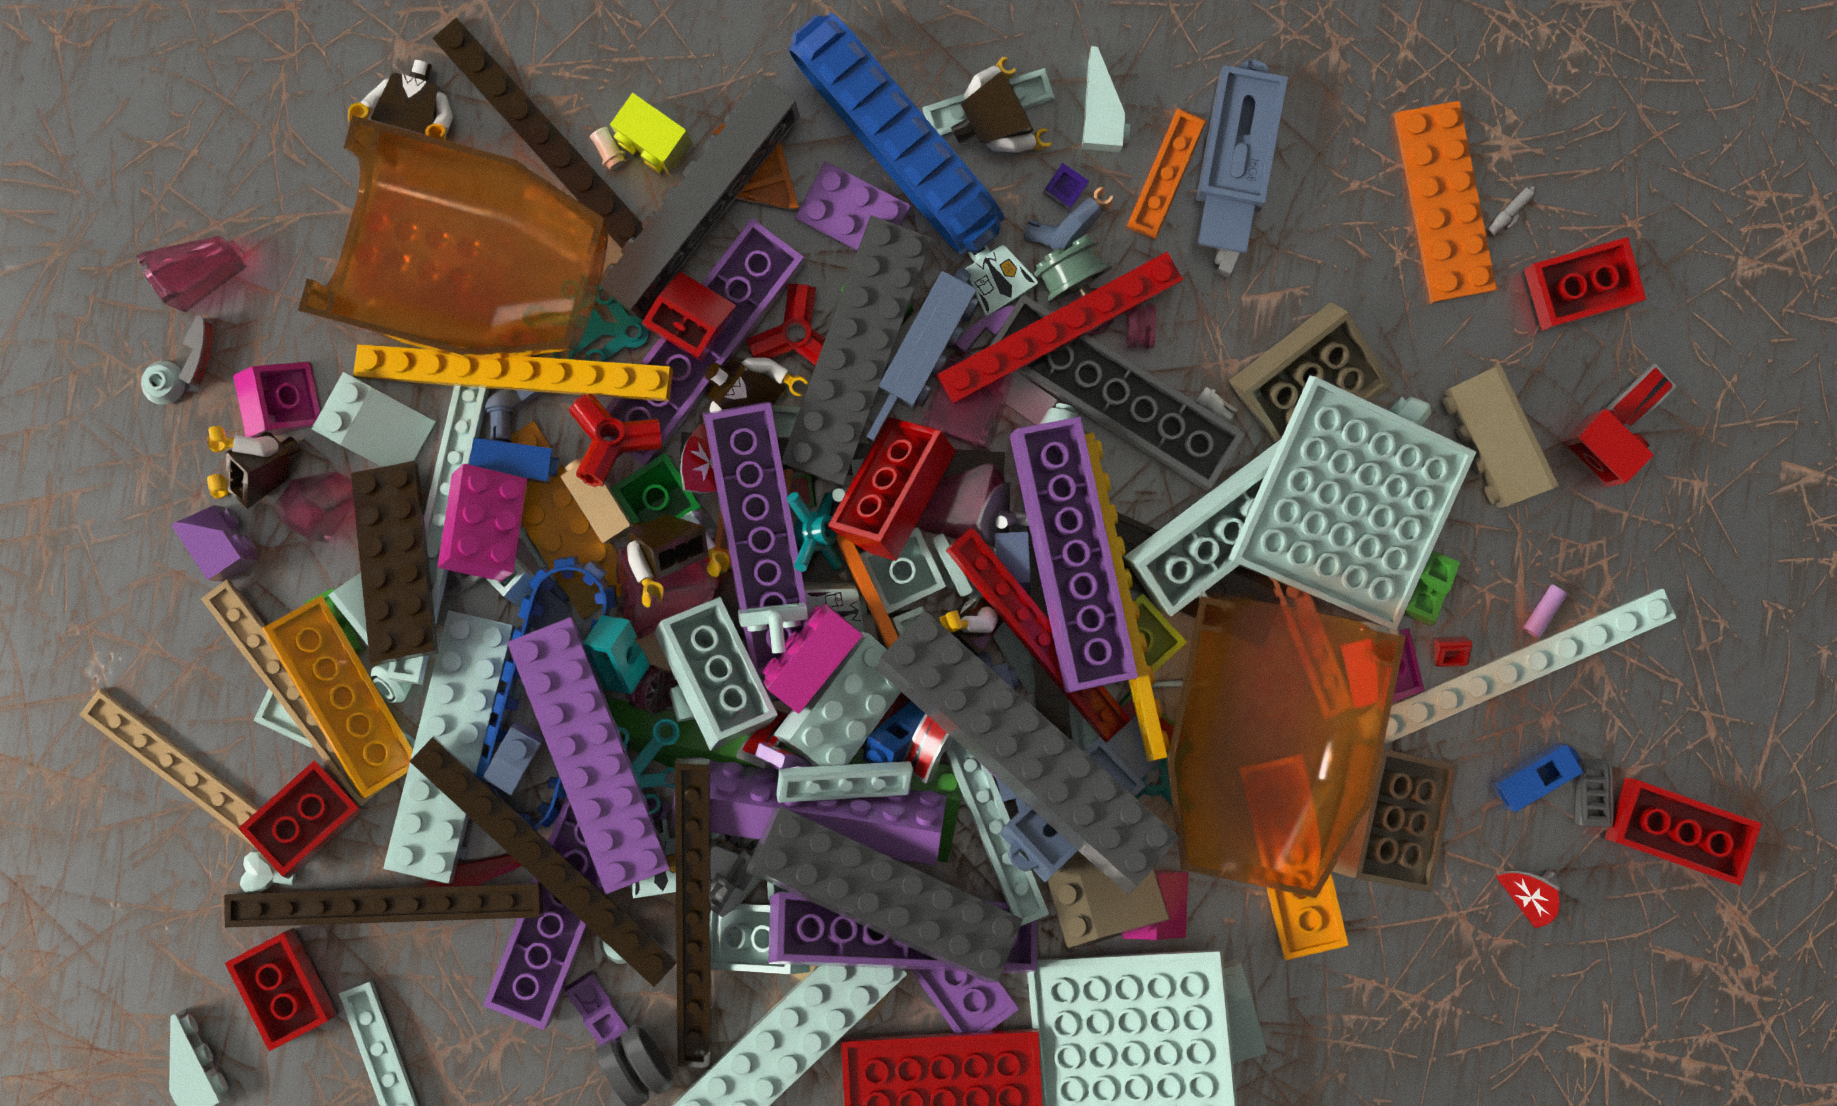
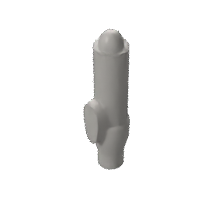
M1534 186L1526 187L1498 214L1487 231L1492 236H1496L1505 227L1510 228L1521 217L1520 211L1535 197L1536 188Z

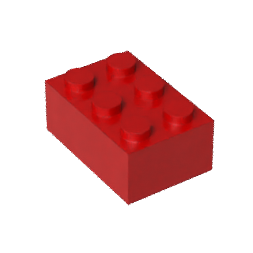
M1628 237L1533 263L1524 269L1542 331L1630 307L1647 300Z
M314 760L238 829L282 877L289 879L356 819L363 810L324 768Z
M294 928L225 962L269 1052L338 1015Z

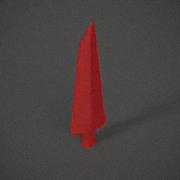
M511 855L458 864L452 883L448 884L430 880L426 882V887L477 886L522 865Z

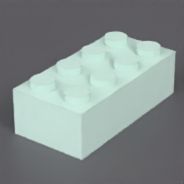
M721 597L660 621L654 634L710 751L771 724L776 718L777 713Z
M861 632L862 637L799 714L792 709L774 733L775 737L795 754L809 761L813 767L848 765L868 735L871 734L901 693L896 686L875 669L880 657L887 649L869 633Z

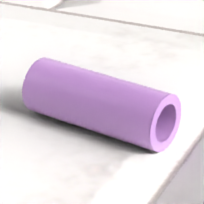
M1551 584L1523 626V629L1532 636L1540 638L1568 594Z

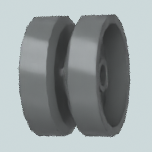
M635 1023L621 1033L622 1043L611 1038L596 1049L599 1063L607 1080L626 1106H641L648 1102L649 1090L661 1094L674 1085L673 1075L661 1050L648 1031L639 1023Z

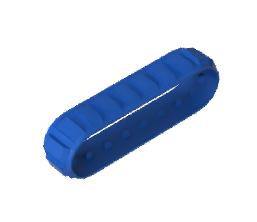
M832 12L826 16L814 15L792 34V43L787 50L805 77L934 229L960 255H963L965 252L977 253L999 234L1000 224L1005 220V217L994 198L837 15Z
M578 556L555 559L552 570L546 566L541 567L529 582V585L534 589L532 594H527L523 597L518 617L523 618L524 623L523 626L515 628L512 640L529 634L534 615H543L545 606L538 603L541 589L544 588L550 591L556 583L550 575L561 571L563 579L574 578V570L585 574L582 580L589 586L595 582L601 591L595 593L596 604H603L602 615L609 616L611 608L617 607L618 598L616 585H609L605 578L608 571L593 560L588 564L579 563ZM599 619L592 620L590 627L591 630L593 629V627ZM511 657L505 663L501 678L502 681L507 683L506 689H501L497 693L492 711L499 715L498 720H493L489 724L484 744L490 746L489 752L485 751L480 756L476 775L480 778H483L500 746V742L503 741L508 732L504 728L509 710L517 711L519 700L513 698L517 679H521L514 659ZM560 776L550 777L547 787L555 791L551 805L542 801L538 806L537 811L541 816L531 819L529 813L519 814L536 831H538L540 825L548 828L560 813L562 805L558 800L565 799L567 795ZM482 779L491 788V784ZM491 788L497 794V789Z

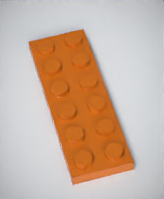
M1460 100L1396 112L1394 119L1430 303L1496 291L1497 287Z

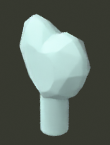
M250 852L244 857L243 865L246 872L240 881V886L244 892L261 893L269 889L274 883L294 885L296 873L289 879L282 877L260 852Z

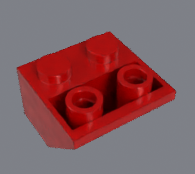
M679 272L659 294L642 324L648 330L703 362L737 305L684 273Z

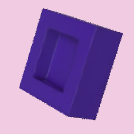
M1062 163L1045 187L1044 192L1068 209H1071L1088 185L1089 180Z

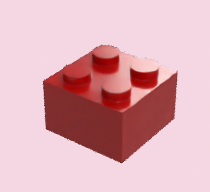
M1607 409L1587 415L1561 442L1607 487L1627 483L1654 456L1648 449L1649 443L1637 433L1632 434L1624 426L1626 422L1617 412L1613 410L1608 411Z

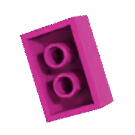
M462 464L455 470L451 476L437 568L502 581L514 573L527 478L469 464Z
M825 602L821 607L816 605L808 613V619L804 620L807 622V625L800 633L795 631L786 640V652L779 659L772 658L762 671L765 675L762 681L767 690L798 714L862 637V633Z

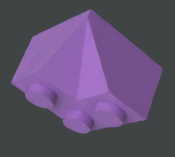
M213 505L171 525L209 581L224 582L226 579H232L259 561L254 553L257 551L255 544L249 536L241 534L236 526L239 524V520L229 508L225 509L222 506Z

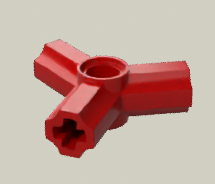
M798 283L788 284L783 324L746 339L753 358H769L772 360L795 351L812 365L816 366L825 341L822 335L811 328L816 287ZM793 326L801 327L805 331V338L800 342L791 341L787 336L788 329Z
M593 394L580 396L569 408L571 416L592 440L576 471V476L587 485L603 487L617 458L624 452L662 449L658 419L621 422L616 418H612ZM608 436H613L617 438L613 441L604 440V438Z

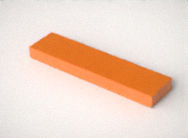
M1177 108L1126 226L1127 229L1153 240L1157 239L1207 120Z
M837 535V544L887 649H889L899 637L854 543L841 535Z

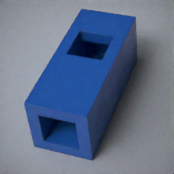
M473 438L469 465L527 478V481L551 484L552 476H558L560 458L555 457L556 452L552 448Z
M910 701L868 735L863 760L869 764L902 762L911 739L926 713Z
M1556 743L1493 780L1491 783L1507 810L1517 812L1582 774L1583 771L1579 766L1582 760L1573 746L1568 747L1567 744Z

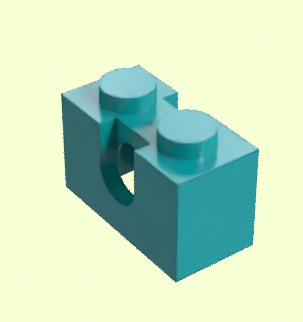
M602 615L583 642V646L603 689L632 694L650 665L643 648L634 641L637 635L630 620L621 617L615 618ZM604 652L608 654V657L606 659L604 657Z

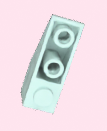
M185 1009L172 1015L170 1019L169 1092L176 1106H214L229 1097L227 1093L228 1085L224 1076L221 1073H217L212 1063L213 1054L207 1044L202 1043L197 1034L199 1028L195 1018L191 1014H187Z

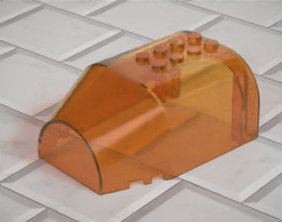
M352 116L344 149L355 157L359 163L360 178L355 206L340 259L333 276L325 286L307 278L298 311L314 319L470 361L574 350L588 325L601 282L608 243V225L606 220L578 200L552 185L543 177L529 170L516 159Z
M1200 592L1167 754L1176 834L1180 837L1177 842L1181 870L1317 898L1337 864L1338 857L1347 842H1350L1358 823L1371 806L1406 638L1405 635L1389 627L1339 615L1229 594Z

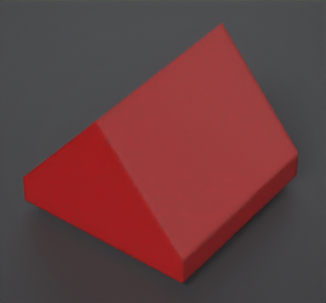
M1466 636L1434 638L1435 666H1467L1473 646L1472 641Z

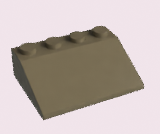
M1332 302L1229 380L1245 407L1274 444L1282 439L1310 375L1369 402H1372L1393 385L1349 312Z
M1501 364L1443 391L1445 396L1443 398L1444 407L1450 416L1454 415L1459 425L1457 434L1463 445H1468L1470 449L1476 451L1472 466L1478 475H1483L1487 484L1485 492L1492 504H1496L1498 508L1507 507L1559 486Z
M1358 743L1331 871L1355 879L1431 892L1458 765Z
M1078 851L1047 880L1067 948L1079 949L1170 920L1154 868L1127 895Z

